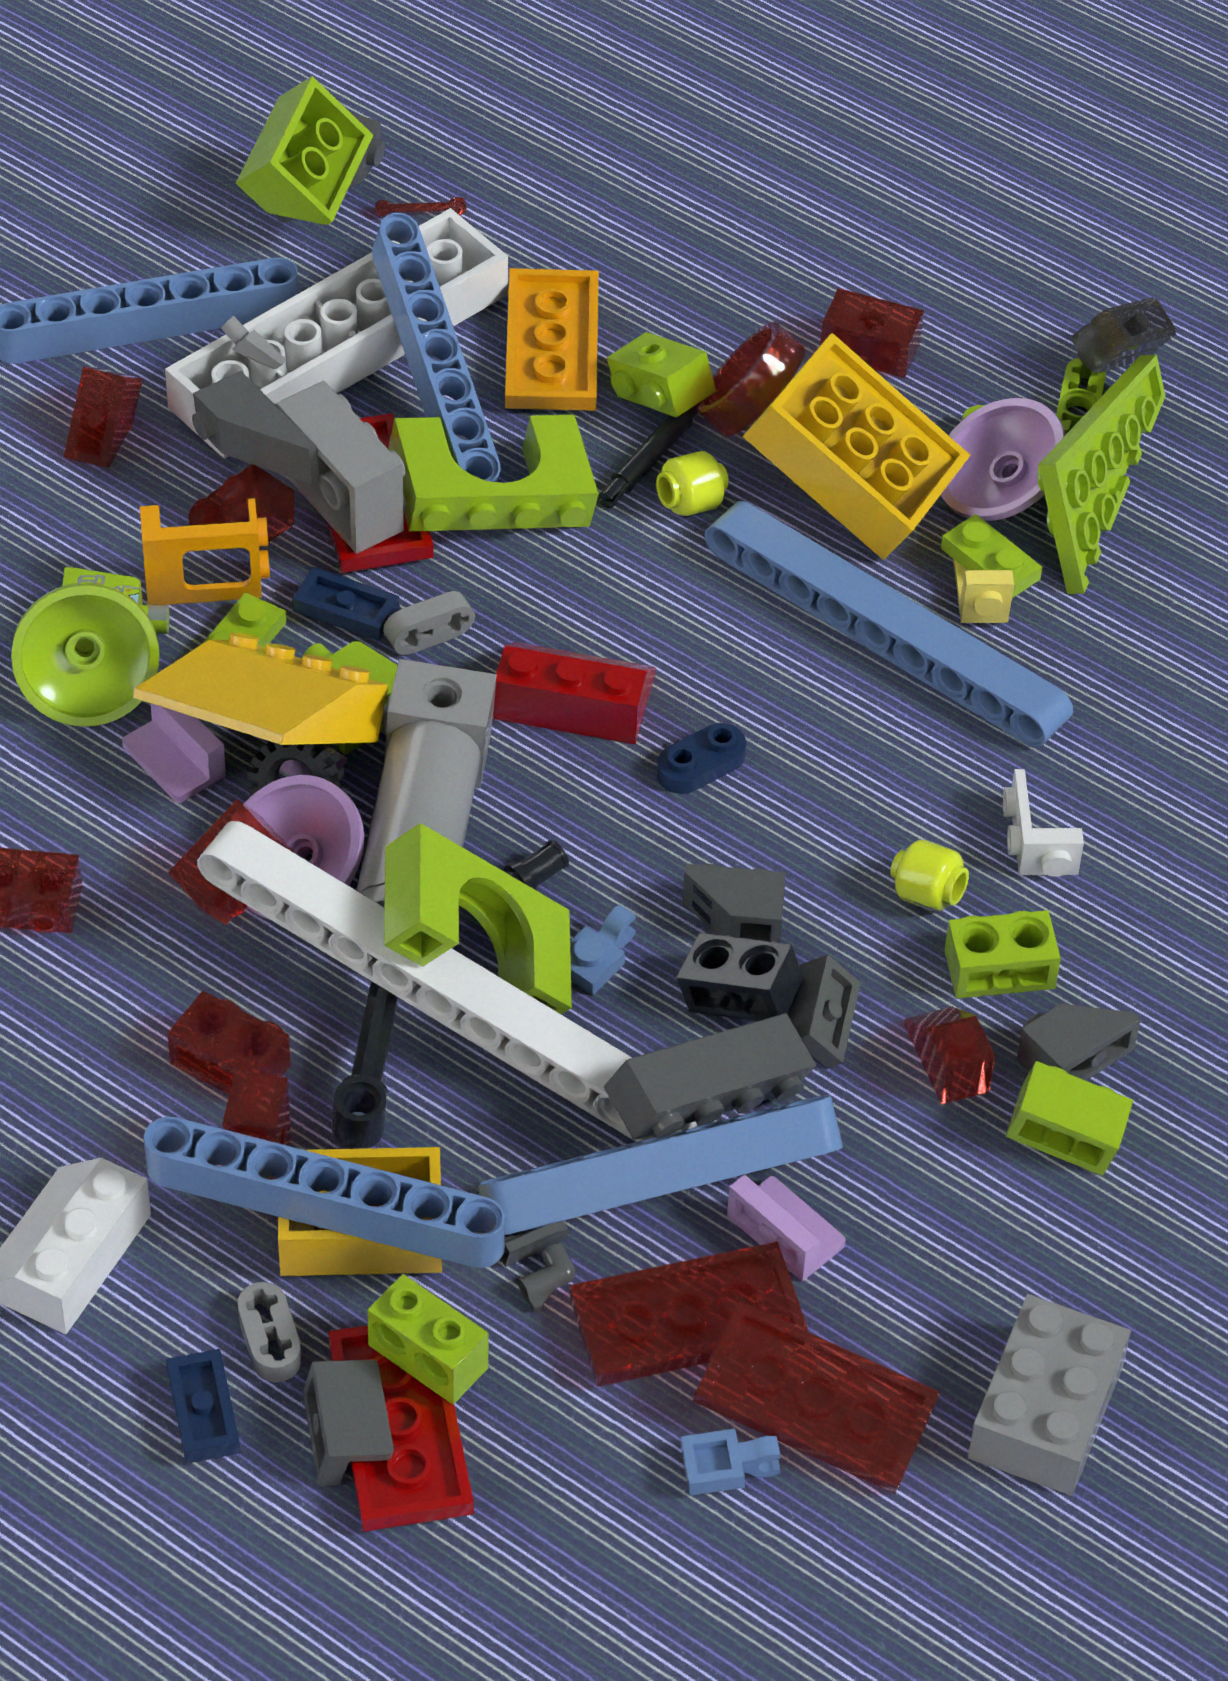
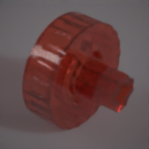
M770 322L749 336L713 375L716 392L697 404V412L726 437L733 436L742 431L764 412L793 378L805 356V347L778 322Z

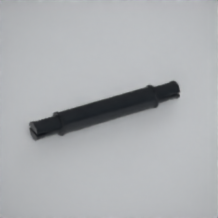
M699 402L678 417L668 415L620 469L613 473L611 482L598 494V500L602 499L600 503L606 508H613L625 493H630L633 487L686 429L692 426L693 418L704 409L706 403Z

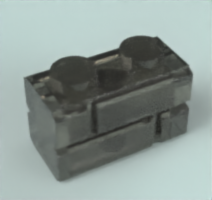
M1151 297L1104 309L1091 320L1090 324H1086L1072 336V342L1078 350L1081 362L1091 372L1097 374L1132 364L1140 355L1153 354L1158 350L1157 347L1163 346L1176 335V328L1158 299Z

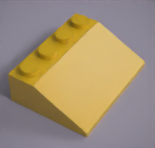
M833 333L826 338L743 435V438L883 561L915 529L971 456Z
M230 633L229 640H208L134 688L133 698L280 745L378 742L388 684L369 679L370 671L363 668L341 666L340 670L331 667L332 659L317 655H303L302 659L294 656L295 648L271 643L266 644V647L258 645L259 638L256 636Z

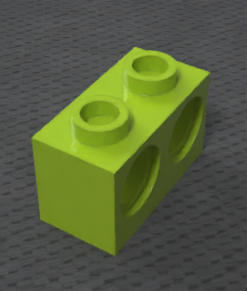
M1048 910L1034 912L1017 911L1011 914L983 917L966 916L961 919L948 921L944 952L956 999L1056 989L1061 957Z
M402 1274L367 1310L368 1345L452 1405L488 1369L489 1333L405 1274Z

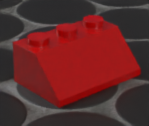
M513 642L504 646L496 672L493 719L636 745L656 667Z

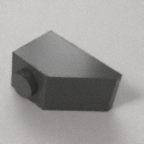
M1059 1004L1047 1013H1037L1026 1021L1020 1031L1021 1037L1017 1060L1029 1072L1034 1063L1038 1061L1048 1066L1061 1068L1068 1074L1087 1081L1135 1049L1141 1019L1134 1012Z

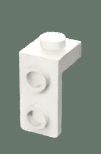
M1014 769L1012 787H1004L1003 813L1004 817H1012L1013 825L1008 826L1007 847L1009 855H1017L1019 875H1049L1055 877L1078 875L1084 845L1082 828H1032L1025 769Z

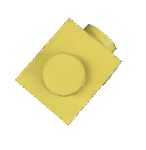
M953 559L961 623H1008L1014 590L1013 570H967Z

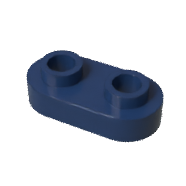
M725 723L709 725L668 746L659 754L657 779L661 786L670 792L678 794L694 792L738 769L743 764L746 753V738L742 731L733 725Z

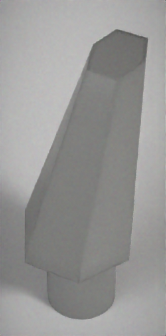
M235 316L230 318L221 327L222 331L236 345L232 349L233 351L272 369L279 368L287 361L254 329L249 333Z

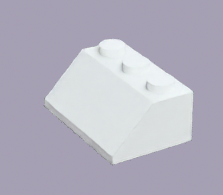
M103 1158L59 1167L0 1247V1304L61 1333L67 1334L151 1216L147 1178Z

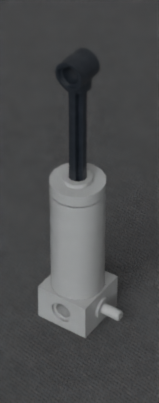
M399 659L392 694L388 698L387 705H384L381 725H384L383 735H386L385 758L356 891L382 907L385 906V846L419 823L424 824L461 847L464 845L475 788H481L490 743L497 674ZM372 981L370 982L352 1072L337 1087L333 1098L332 1133L336 1141L349 1149H368L373 1147L381 1140L384 1133L388 1091L386 1085L382 1082L399 997ZM362 1112L365 1113V1115H355L352 1113Z

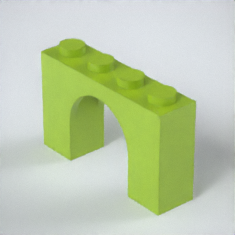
M530 415L522 446L529 476L518 481L505 483L491 482L475 477L463 470L455 462L449 451L440 417L394 419L388 450L395 451L405 466L403 495L406 501V508L403 511L409 532L590 527L599 493L575 415Z
M419 823L385 846L384 945L424 967L459 944V906H461L479 921L491 939L498 961V977L559 1014H563L572 1008L570 913L567 908L422 823Z

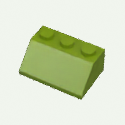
M311 76L278 97L236 184L267 213L328 225L333 222L372 140L373 134Z

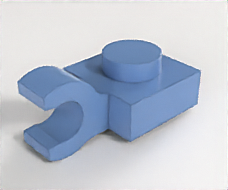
M618 905L609 913L598 933L585 926L570 941L571 981L594 995L625 964V951L620 948L625 946L636 934V930L629 926L636 918L634 913L622 905Z
M734 1428L680 1437L690 1496L745 1488L744 1473H749L756 1477H771L781 1473L778 1460L780 1459L777 1436H764L738 1443L736 1429Z

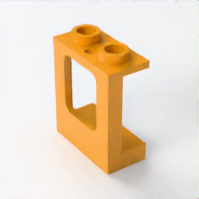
M255 498L248 499L249 522L161 528L159 505L140 506L148 605L239 600L245 592L257 598H262L261 579L270 578L268 550H259V547L268 546L266 517L257 518ZM244 548L250 553L251 576L246 581L190 585L184 580L182 558L187 552Z

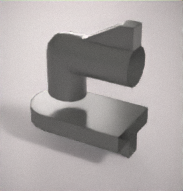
M563 1221L548 1224L527 1234L505 1237L504 1254L501 1257L505 1267L537 1253L541 1254L547 1265L518 1279L521 1294L528 1301L533 1312L540 1310L557 1288L568 1284L575 1277V1267L563 1244H558L569 1234V1230Z

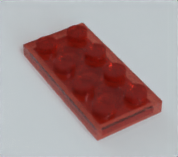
M778 1241L570 1285V1300L597 1387L804 1343L808 1339L809 1330Z
M739 1301L695 1392L693 1402L766 1436H777V1441L896 1494L940 1392Z

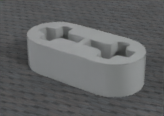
M451 591L395 612L384 624L383 631L398 654L408 655L464 634L474 623L475 613L463 594Z
M268 1282L251 1284L239 1295L238 1314L239 1324L252 1366L257 1375L262 1379L270 1382H284L292 1378L301 1366L300 1340L286 1296L275 1284ZM265 1304L267 1310H270L271 1322L262 1323L259 1311L255 1310V1305ZM276 1340L280 1353L284 1354V1359L274 1361V1357L269 1354L268 1342Z

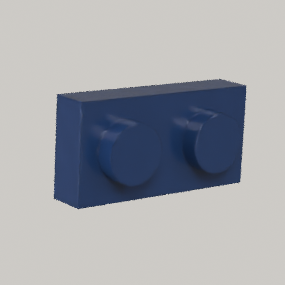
M312 567L292 598L293 612L380 641L384 634V624L388 618L400 609L398 595L316 567Z
M220 1349L167 1358V1374L185 1463L241 1453Z

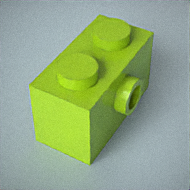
M648 332L643 333L607 357L611 372V385L617 397L674 417L680 416L716 392L705 351Z
M1036 1061L1020 1089L1005 1137L1103 1176L1119 1150L1133 1099L1120 1095L1111 1088L1098 1086L1070 1075L1061 1068L1048 1066Z

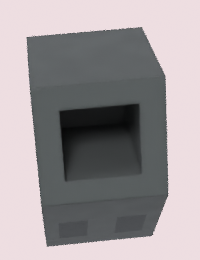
M685 863L682 902L716 935H731L737 938L780 942L786 872L768 871L761 868L743 869L720 867L714 864L698 865Z

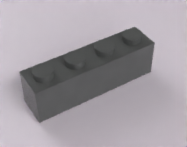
M787 1013L627 1059L604 1085V1089L633 1140L655 1134L657 1138H664L679 1130L683 1125L694 1121L698 1126H703L730 1110L735 1109L738 1114L752 1110L761 1104L763 1100L775 1097L778 1102L787 1100L803 1089L802 1081L814 1069L816 1063Z

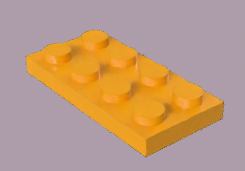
M509 268L505 408L596 411L599 271Z

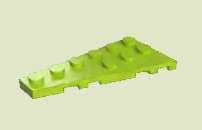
M1157 354L1140 355L1038 464L1037 482L1040 490L1045 494L1048 507L1047 526L1049 532L1055 538L1067 594L1085 593L1089 584V580L1084 574L1088 565L1097 564L1101 555L1098 545L1100 534L1102 531L1111 530L1130 484L1129 477L1125 476L1129 465H1138L1142 455L1139 446L1142 433H1151L1166 397Z

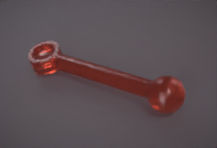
M454 197L449 202L390 204L389 201L382 199L376 203L374 209L377 215L385 217L391 212L446 211L450 208L458 215H462L466 212L467 207L464 198Z

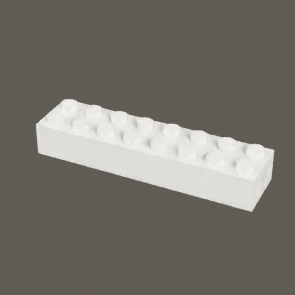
M450 208L419 225L453 326L508 295V255ZM372 252L243 325L249 333L254 329L287 359L282 366L272 369L233 351L232 349L236 345L227 335H224L165 368L168 408L198 435L192 422V415L196 413L193 393L237 372L242 371L276 405L277 402L323 380L337 394L405 355L372 258ZM416 317V318H418L419 320L426 321V320L423 319V318ZM208 439L204 440L224 459L229 457L222 454Z

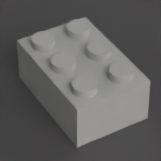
M323 380L277 402L276 406L317 447L320 482L310 485L290 477L287 478L350 548L357 554L404 531L403 510L406 508V501L403 495V477L405 476L403 461L395 451H389L378 439L374 428L368 422L363 423L352 411L348 400L342 394L337 395Z
M1027 1294L974 1422L968 1459L1073 1496L1124 1365L1131 1330Z

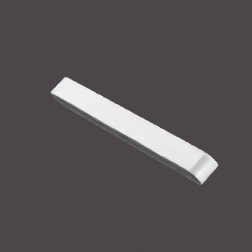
M228 822L198 858L197 864L201 874L219 889L633 1140L604 1089V1085L627 1059L632 1058L452 948L422 967L384 945V907L242 822ZM694 1121L683 1125L676 1132L694 1128L698 1125ZM652 1134L649 1136L636 1139L634 1141L638 1142L656 1137V1135Z

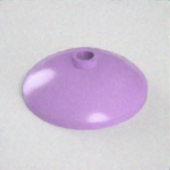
M1026 398L1003 399L977 409L964 418L949 434L971 456L942 492L941 497L955 513L967 519L977 514L984 521H994L1008 518L1024 511L1045 495L1040 490L1037 482L1038 464L1066 435L1061 422L1047 406Z
M295 775L273 781L254 793L243 804L233 821H239L252 827L303 859L310 853H313L309 861L311 864L348 886L351 884L360 866L364 849V828L359 811L351 798L343 790L323 778L310 775ZM242 903L246 908H248L253 913L263 918L269 919L261 913L257 912L256 910L252 909L251 907L247 906L246 904Z

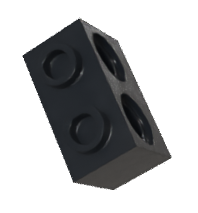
M706 933L698 934L676 977L689 1012L751 1021H761L787 1013L804 980L791 944Z

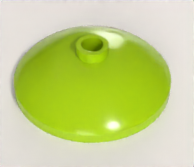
M75 583L46 593L24 613L13 636L11 649L12 668L21 692L33 707L42 714L67 725L98 726L125 716L142 702V700L133 698L134 688L157 674L159 667V644L151 620L132 598L119 590L105 585ZM81 639H88L94 644L92 649L87 652L77 650L75 645Z

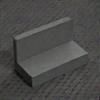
M829 954L799 965L804 980L787 1012L789 1019L809 1053L827 1069L843 1063L861 984L859 980Z
M375 1360L312 1362L303 1389V1397L318 1486H340L349 1462L390 1460L394 1452L379 1366Z

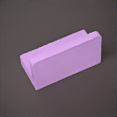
M151 704L152 721L122 738L123 748L177 803L187 800L226 777L224 744L198 718Z
M744 1174L729 1186L727 1217L802 1282L845 1247V1236L776 1177L770 1176L760 1185H756Z

